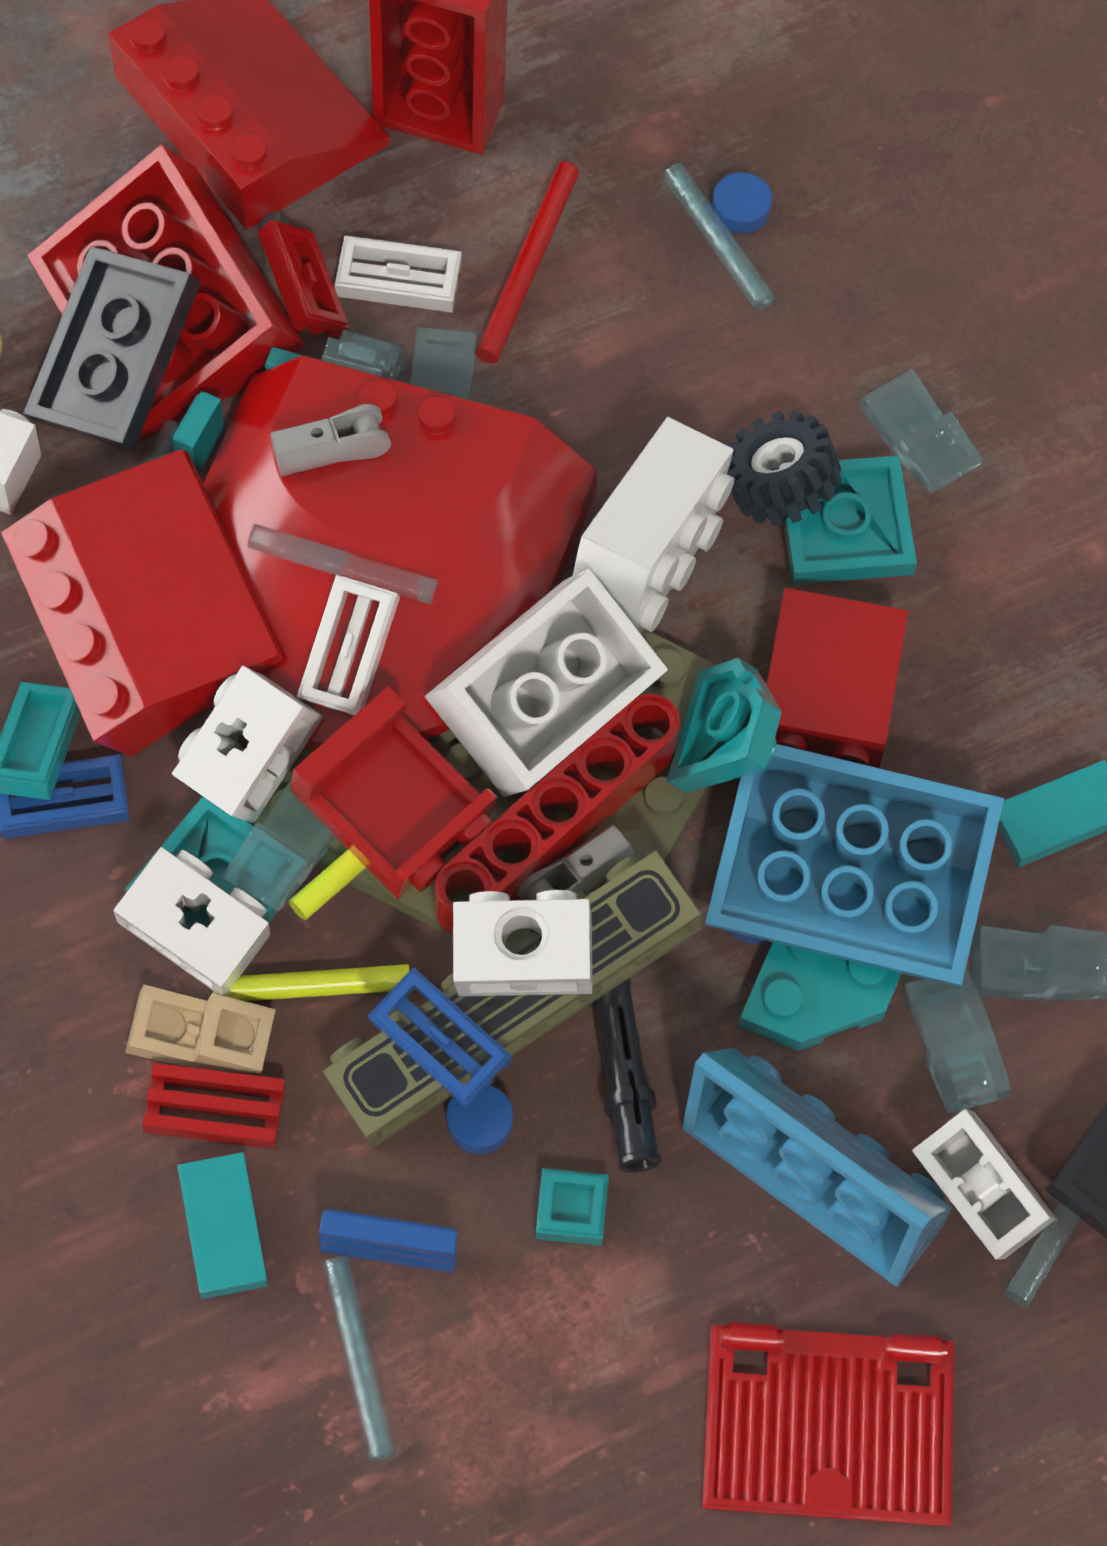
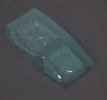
M417 327L412 377L409 384L470 400L477 333Z
M343 330L340 340L328 337L321 360L396 381L404 373L407 364L401 346Z
M914 369L868 393L858 403L870 423L894 455L900 456V462L931 494L984 463L953 412L951 411L943 416Z
M291 780L263 825L255 823L221 877L226 882L244 891L276 912H279L294 895L336 838L290 791Z
M1051 925L1042 934L980 926L974 931L971 943L972 995L1022 1000H1091L1107 998L1106 932Z
M965 969L961 988L927 979L906 983L905 1001L927 1048L926 1065L947 1112L951 1113L1011 1098V1087L1000 1050L968 969Z

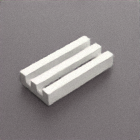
M344 235L335 290L338 297L453 313L454 296L457 291L458 274L460 273L462 263V251ZM353 258L386 262L388 264L387 266L358 263L353 262ZM410 266L444 270L446 273L438 274L410 270Z
M336 575L297 698L332 710L342 711L352 716L365 706L400 599L397 593ZM348 593L358 595L327 692L317 690ZM372 600L380 602L350 697L346 699L341 696Z

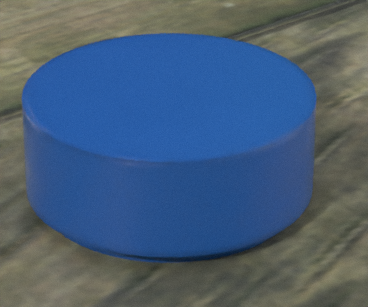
M743 172L730 174L724 177L714 190L713 215L723 228L731 232H754L764 226L769 219L772 193L767 183L756 175Z
M491 1085L486 1090L483 1089L476 1096V1101L468 1110L454 1097L451 1099L447 1109V1130L452 1141L460 1149L472 1154H488L502 1147L510 1137L513 1127V1109L507 1096L499 1089Z

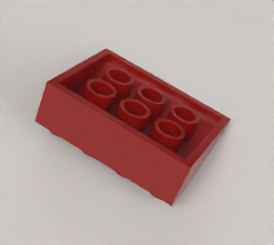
M183 0L160 4L108 33L115 77L182 156L198 169L206 184L246 231L391 144L390 136L269 0Z
M162 144L27 255L62 315L90 246L190 273L201 282L139 440L183 420L197 394L200 395L201 391L222 401L245 390L251 376L266 371L265 364L272 347L297 353L306 346L298 331L293 328L290 318L198 169Z
M183 449L51 498L1 532L89 733L96 743L133 757L213 705L219 687L228 677L237 674L242 665L261 674L285 658L188 452Z

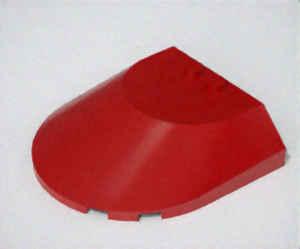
M302 355L251 376L203 485L285 657L261 674L297 698L336 575L395 592L400 596L365 706L389 685L407 703L403 717L427 740L450 730V728L424 696L560 584L597 493V470L537 418ZM363 404H373L380 408L383 416L382 422L379 425L380 430L387 432L391 440V447L386 453L372 459L337 462L281 477L274 456L270 433L327 419ZM348 593L317 690L324 692L328 690L358 595ZM372 600L341 696L343 698L349 699L380 602ZM301 700L324 716L304 747L316 750L353 716L342 711L332 710L316 703Z

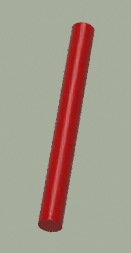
M567 161L558 163L475 352L476 356L483 362L495 364L501 355L580 174L579 168L573 163Z

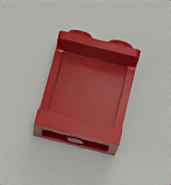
M784 588L767 679V687L782 711L775 735L776 744L880 768L887 742L908 610Z
M388 685L294 768L290 791L397 899H400L413 886L419 892L427 889L436 881L437 874L446 864L443 859L459 844L466 847L494 822L490 816L497 796L489 788L479 794L403 717L407 703Z

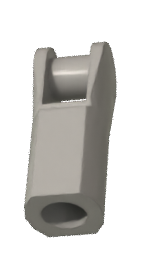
M363 404L327 419L270 433L274 456L281 477L337 462L372 459L386 453L391 447V440L387 432L380 430L379 425L383 419L380 408L373 404Z
M609 824L563 857L531 874L522 883L517 895L521 900H536L538 893L555 890L551 884L561 877L570 886L565 891L575 893L583 890L587 895L607 881L606 875L615 865L627 857L635 855L632 846L615 825Z

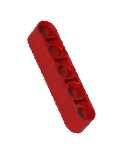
M653 693L637 696L446 863L437 874L435 882V913L442 929L453 935V902L449 900L451 894L461 890H468L474 893L487 891L502 892L510 896V901H518L520 898L517 892L522 883L531 874L558 860L579 846L664 770L674 757L680 726L679 712L673 702L662 695ZM643 727H652L661 731L664 736L659 739L649 740L637 735L635 731ZM598 767H607L616 771L619 776L613 780L604 781L596 779L589 771ZM558 807L571 812L573 817L567 821L555 822L546 818L543 812L550 808ZM512 848L520 850L527 858L520 863L509 864L499 860L496 855L504 849Z

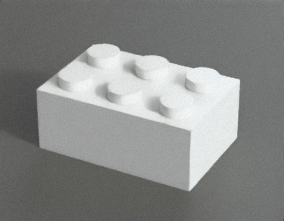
M669 417L662 423L581 536L572 575L574 576L590 568L639 633L643 629L650 632L655 630L667 608L669 599L666 596L671 588L677 591L683 589L694 569L696 558L693 556L700 548L707 552L715 542L723 524V518L717 516L716 512L720 511L725 504L735 478L727 475L734 451L733 448Z
M588 568L562 581L424 697L502 796L506 797L531 788L668 671V669L594 573Z

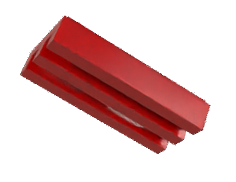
M270 220L257 233L293 328L303 331L308 327L310 333L320 335L325 331L327 338L336 340L349 329L348 321L314 233Z
M153 1063L151 1087L148 1088L146 1099L147 1109L142 1121L144 1133L269 1149L276 1148L285 1093V1079ZM167 1085L269 1098V1103L165 1090ZM162 1106L203 1111L204 1113L266 1119L265 1127L262 1128L161 1115Z

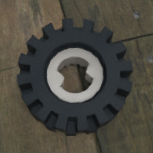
M792 411L789 420H785L782 412L772 413V422L764 424L762 417L752 421L755 430L748 432L742 428L735 434L739 444L728 443L727 446L734 449L727 475L735 478L731 491L741 512L746 517L751 515L754 522L763 524L766 518L769 517L772 525H782L783 517L786 515H790L792 523L803 520L801 511L808 508L812 514H815L822 509L819 499L830 502L835 496L832 486L840 487L842 478L839 472L842 469L825 425H820L818 418L812 415L804 419L802 412Z

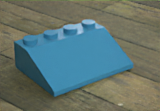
M776 744L775 752L765 770L742 776L740 779L705 926L961 988L1004 798Z
M735 1048L703 1052L695 1062L682 1130L891 1284L898 1287L942 1229L951 1211L952 1206L944 1201L945 1196L941 1189L923 1175L912 1173L910 1176L889 1161L890 1156L886 1149L873 1138L861 1133L854 1136L835 1122L836 1117L832 1110L818 1098L809 1094H804L801 1097L781 1082L782 1078L779 1072L764 1059L755 1055L747 1058Z

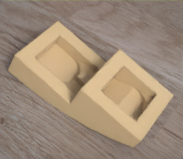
M144 984L139 993L125 1053L194 1068L260 1075L263 1069L276 1009L214 993L206 1001Z

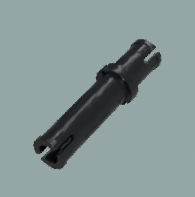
M628 978L595 1000L593 1004L608 1094L603 1098L605 1115L613 1120L619 1156L618 1167L622 1172L637 1173L658 1167L659 1163H661V1155L658 1153L652 1111L657 1106L655 1091L647 1087L640 1036L637 1029L630 988L631 978Z

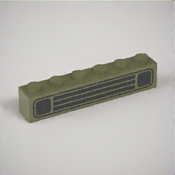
M656 850L642 860L638 854H635L619 862L607 873L606 878L609 882L589 895H586L583 890L575 892L577 899H589L592 915L593 994L458 996L453 981V973L442 982L441 987L444 990L442 993L513 1056L702 930L701 913ZM522 928L507 938L505 947L514 954L526 955L537 949L542 937L536 931L532 932L528 928ZM419 1000L411 1001L413 1005L482 1067L490 1059L487 1054L428 1001L423 1005ZM398 1010L389 1016L464 1086L471 1080L472 1077ZM383 1032L367 1042L364 1037H358L344 1044L330 1057L333 1064L323 1070L329 1084L372 1149L452 1097Z

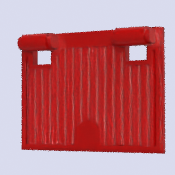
M729 1321V1325H711L702 1509L951 1527L955 1342L942 1340L941 1336L893 1333L892 1336L884 1337L785 1330L778 1328V1325L732 1321ZM735 1349L767 1352L766 1375L733 1373ZM898 1361L929 1363V1386L897 1384Z

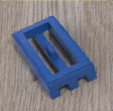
M121 754L63 762L55 785L111 777V783L80 788H56L53 790L50 800L22 796L10 798L7 794H0V833L2 839L130 821ZM114 800V801H109V802H102V803L81 805V804H87V803H94V802ZM81 805V806H75V807H68V808H61V809H54V810L33 812V811H39V810H46V809H53V808H60V807ZM33 812V813H27V814H20V815H13V816H12V814Z
M414 967L368 1015L370 1022L467 1110L476 1101V1096L483 1089L486 1090L495 1081L494 1077L502 1069L505 1070L513 1061L512 1055ZM413 989L490 1057L483 1067L406 998ZM395 1008L472 1077L465 1086L389 1017Z
M333 1209L323 1210L319 1228L321 1253L454 1273L458 1251V1231H455L454 1228Z

